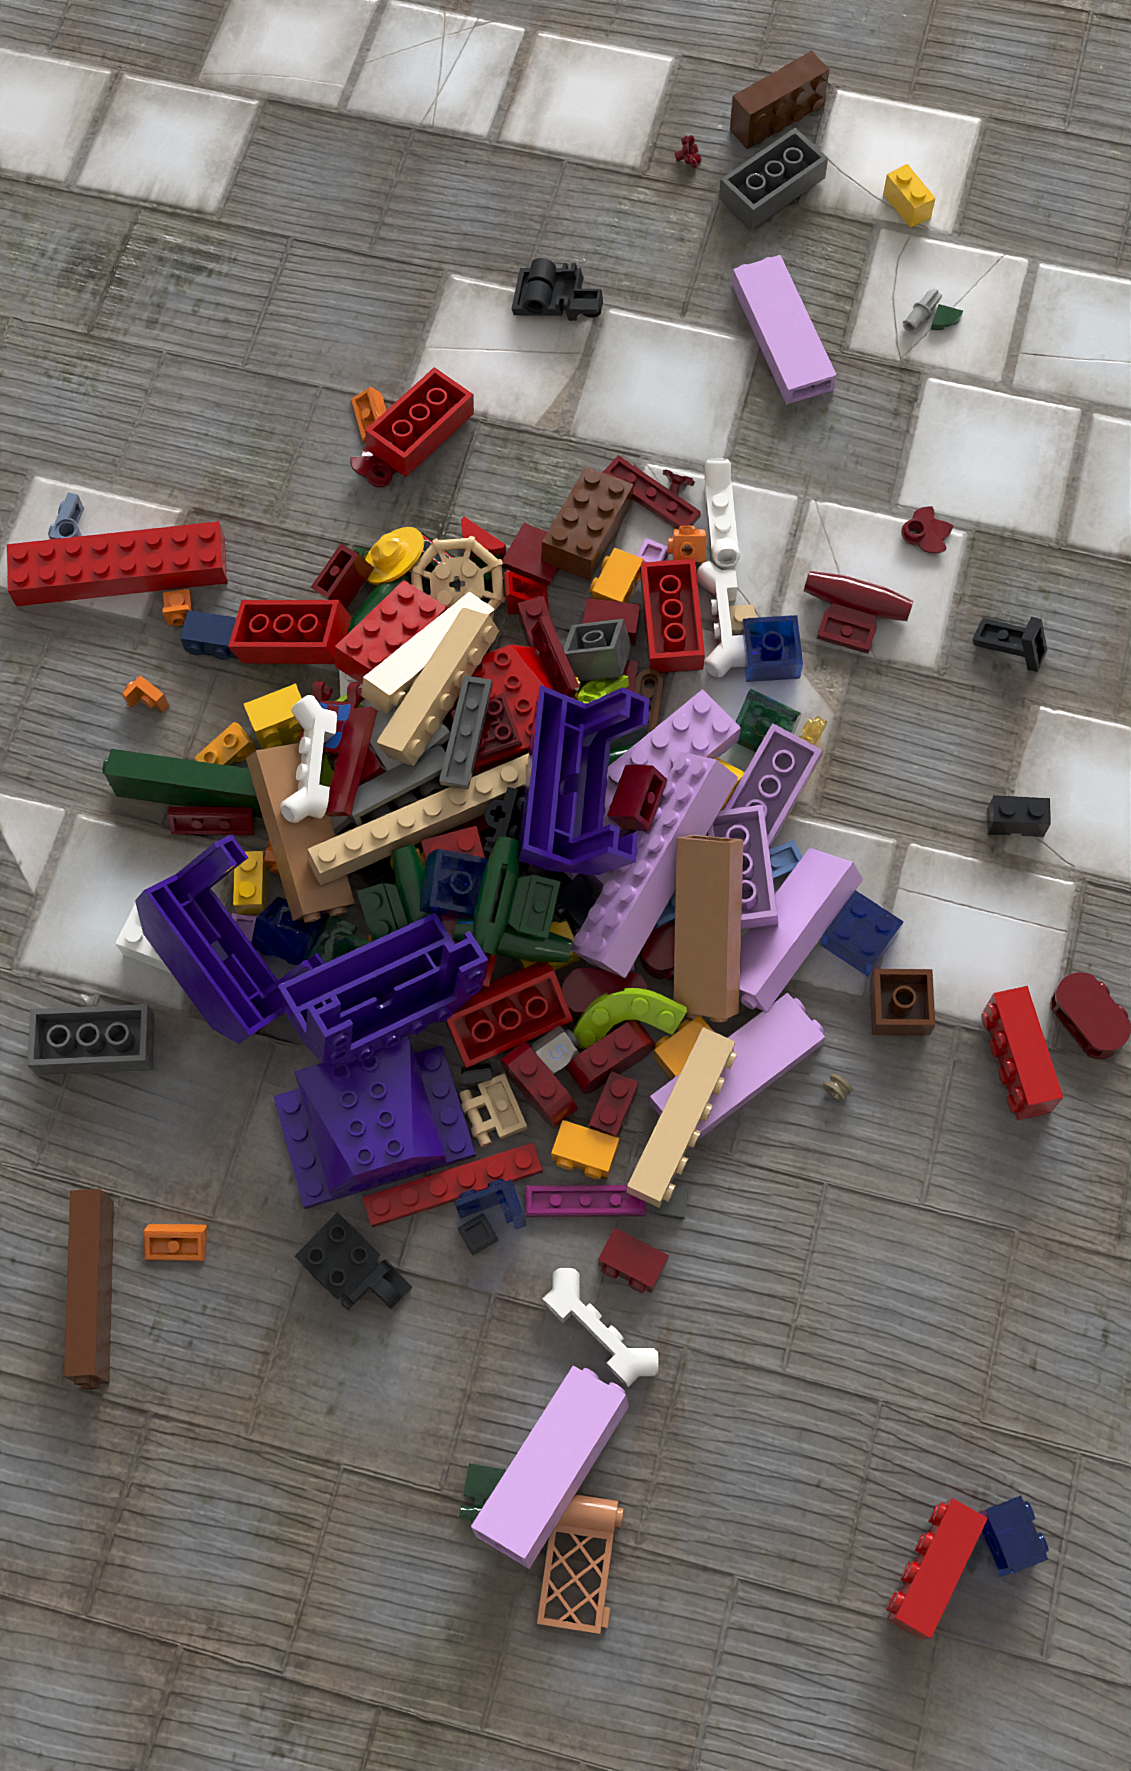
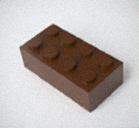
M810 51L736 93L732 97L730 131L748 149L755 144H760L774 133L781 132L793 122L800 121L807 114L819 110L825 105L830 69L813 51Z
M585 466L542 541L541 561L590 580L632 504L634 484Z

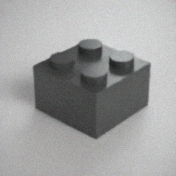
M624 619L572 625L563 650L575 677H578L580 682H588L593 679H614L622 676L631 649V643Z

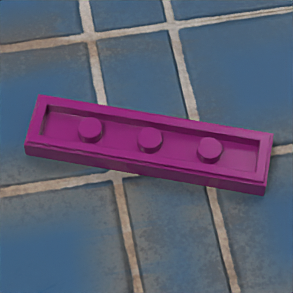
M627 1185L526 1186V1217H646V1201L627 1193Z

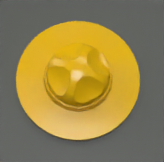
M413 527L399 528L384 534L374 544L365 557V560L374 567V570L367 578L369 583L379 585L385 582H392L413 567L424 548V538L419 530Z

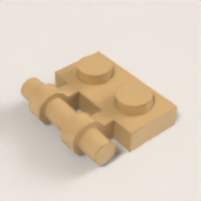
M505 1073L492 1078V1080L477 1084L481 1093L478 1097L473 1098L470 1090H464L459 1093L462 1101V1111L465 1115H468L472 1125L470 1130L473 1137L478 1139L481 1148L492 1143L488 1133L493 1130L497 1131L501 1140L527 1129V1124ZM486 1106L491 1119L483 1122L478 1109Z

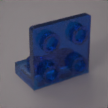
M504 1179L495 1180L487 1185V1189L476 1192L475 1189L466 1191L459 1195L458 1200L454 1201L460 1219L501 1204L506 1222H513L515 1230L527 1226L522 1206L511 1179L508 1181Z

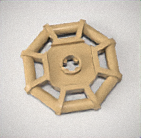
M473 536L461 539L438 540L436 538L432 540L431 546L409 570L411 573V585L422 592V577L430 579L431 594L429 596L446 606L447 610L469 592L480 600L483 597L490 599L487 604L495 610L501 603H505L506 600L503 591L502 560H498ZM466 549L463 557L447 558L444 550ZM471 552L475 553L488 566L480 569L469 559ZM439 554L442 561L435 567L432 573L425 571L424 569ZM490 572L492 575L493 593L485 591L484 575ZM454 578H459L461 582H465V586L460 588V592H455V589L450 587V583L454 582Z

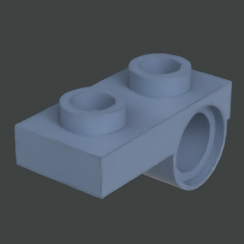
M68 492L65 501L60 503L57 519L49 528L48 536L50 540L82 536L77 524L84 511V507L77 494Z

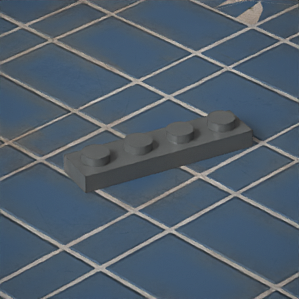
M464 675L439 780L441 785L469 790L493 687V682L490 679Z

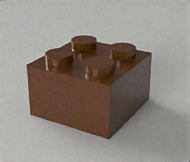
M933 969L873 970L870 978L872 1035H931L935 1027Z

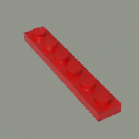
M530 1143L365 1196L363 1200L371 1227L373 1228L543 1173L534 1143Z

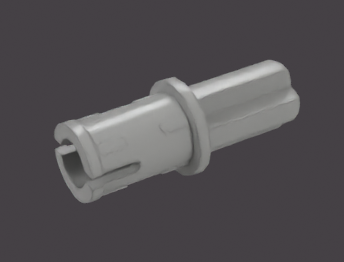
M933 288L929 290L920 302L914 304L913 311L903 321V327L906 331L915 333L923 321L931 317V311L942 298V294L938 292V289Z

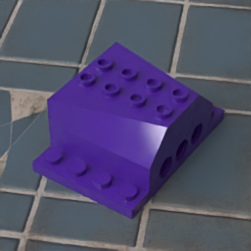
M410 1037L401 1039L392 1047L385 1048L384 1046L374 1051L369 1058L362 1061L357 1059L351 1063H320L294 1071L299 1089L274 1096L304 1209L476 1157L443 1045L414 1053Z

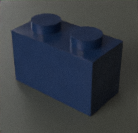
M188 610L180 637L185 651L197 656L202 654L213 655L223 660L228 658L238 659L228 647L236 617Z

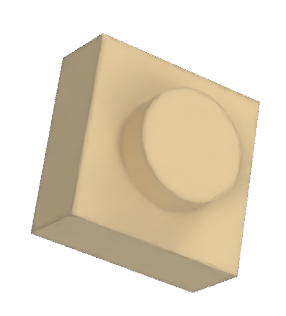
M754 604L729 606L732 635L756 633Z

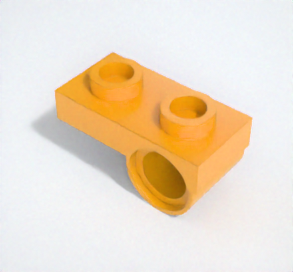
M233 722L194 758L200 762L230 766L234 761L241 762L246 760L256 750V747L240 724Z

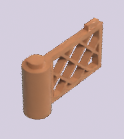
M574 1495L549 1536L537 1624L598 1634L601 1633V1627L608 1628L610 1607H605L604 1603L615 1527L621 1528L623 1508L617 1507L618 1501ZM556 1532L570 1534L577 1544L564 1556L555 1547ZM576 1535L588 1537L580 1542ZM593 1537L607 1539L605 1553L593 1561L583 1545ZM580 1548L591 1564L575 1575L565 1559ZM555 1552L559 1560L552 1564L553 1553ZM604 1559L603 1569L601 1572L596 1564H598L601 1560ZM562 1562L572 1576V1579L557 1589L550 1579L551 1570ZM594 1567L601 1577V1584L599 1588L589 1595L578 1578ZM573 1582H576L586 1598L571 1609L561 1595V1592ZM550 1585L551 1588L554 1590V1593L547 1598L548 1588ZM597 1593H599L598 1606L592 1599ZM558 1596L568 1612L559 1619L545 1618L546 1604ZM588 1600L597 1611L595 1625L581 1623L574 1613ZM571 1615L575 1622L564 1621V1619Z

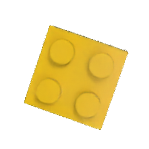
M296 684L244 703L246 713L261 749L298 743L303 728L291 712L292 706L302 699Z

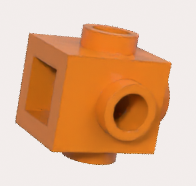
M680 526L679 529H673V538H668V554H673V560L695 559V562H706L705 530L695 529L694 526Z

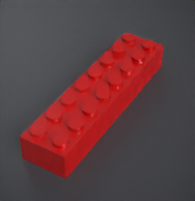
M220 521L7 544L8 593L16 607L228 583L225 537Z

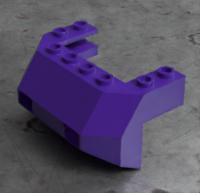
M540 685L530 738L520 832V861L548 871L601 875L636 862L638 834L631 833L619 838L620 827L612 824L603 826V817L605 814V796L608 785L610 741L647 726L649 698L622 687L585 704Z
M231 834L213 843L175 875L143 890L135 900L143 935L213 1030L240 1044L285 1013L278 985L325 964V962L316 953L308 960L297 965L279 980L271 972L211 889L249 858Z
M433 913L278 985L285 1013L303 1044L323 1064L351 1063L357 1059L362 1061L369 1058L374 1051L384 1046L385 1048L392 1047L401 1038L409 1034H419L429 1024L436 1021L440 1023L449 1019L454 1011L481 990L488 959L470 931L464 934L463 941L455 944L437 914Z

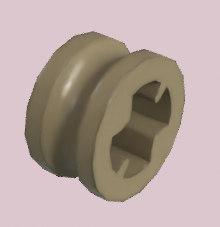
M833 1073L829 1077L830 1082H825L823 1088L834 1099L844 1102L846 1099L845 1094H850L853 1089L846 1080Z

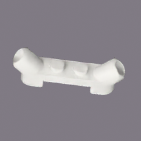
M711 458L704 463V497L708 517L710 559L721 570L732 569L740 559V551L738 549L731 462L727 458Z
M711 561L704 562L696 572L697 584L714 596V599L710 601L711 615H716L717 623H713L714 639H719V645L709 654L704 662L705 669L711 676L722 678L731 668L745 667L743 635L732 636L728 601L736 600L738 586L735 569L721 570Z
M307 695L292 706L291 710L304 729V737H302L299 744V753L302 754L301 763L296 771V780H299L298 791L281 803L282 815L287 821L292 823H298L307 816L321 819L328 806L330 787L319 785L323 743L336 733L337 714L335 711L323 709L315 697Z
M559 1268L552 1274V1290L542 1298V1301L562 1323L573 1315L613 1356L607 1362V1368L625 1386L629 1387L639 1376H655L658 1373L657 1350L654 1348H627L621 1342L624 1339L623 1336L612 1325L607 1328L599 1320L602 1315L590 1303L585 1306L580 1301V1274L575 1269Z

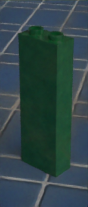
M111 749L109 758H105L103 762V774L106 776L109 785L117 797L184 807L253 808L254 817L263 818L248 768Z

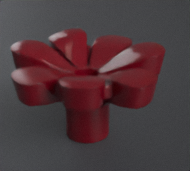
M693 135L689 137L684 136L681 139L682 150L675 152V158L677 161L684 160L686 164H691L692 168H697L698 163H701L702 159L699 154H696L699 150L697 144H694L695 138Z
M668 469L663 470L662 475H665L669 482H671L669 490L676 495L679 494L681 486H694L695 484L693 478L689 476L673 474Z

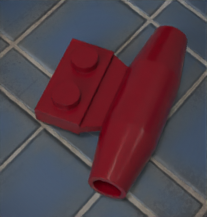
M809 571L804 586V592L831 605L824 612L816 639L869 654L877 628L875 618L907 622L914 602L884 586L843 574Z

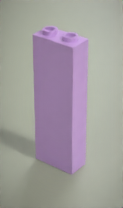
M781 255L772 258L767 257L761 261L748 265L744 264L733 269L732 287L786 405L833 391L837 375Z
M809 848L775 894L779 925L750 928L741 939L739 1001L747 1008L752 1010L758 1008L765 1012L768 1011L858 888L863 878L853 862Z
M786 993L774 1002L767 1012L762 1011L728 1037V1039L735 1041L734 1052L738 1054L732 1068H725L721 1076L725 1079L719 1095L713 1093L709 1104L713 1105L707 1121L701 1120L696 1129L701 1132L698 1140L822 1046L825 1039L823 1035L824 1030L816 1020L811 1021L805 1014L806 1009L799 999H793ZM680 1074L650 1096L649 1104L659 1116H661Z
M572 1366L471 1525L475 1536L530 1569L629 1408L625 1391L615 1383L610 1382L608 1385L600 1381L599 1377L587 1368L580 1370Z

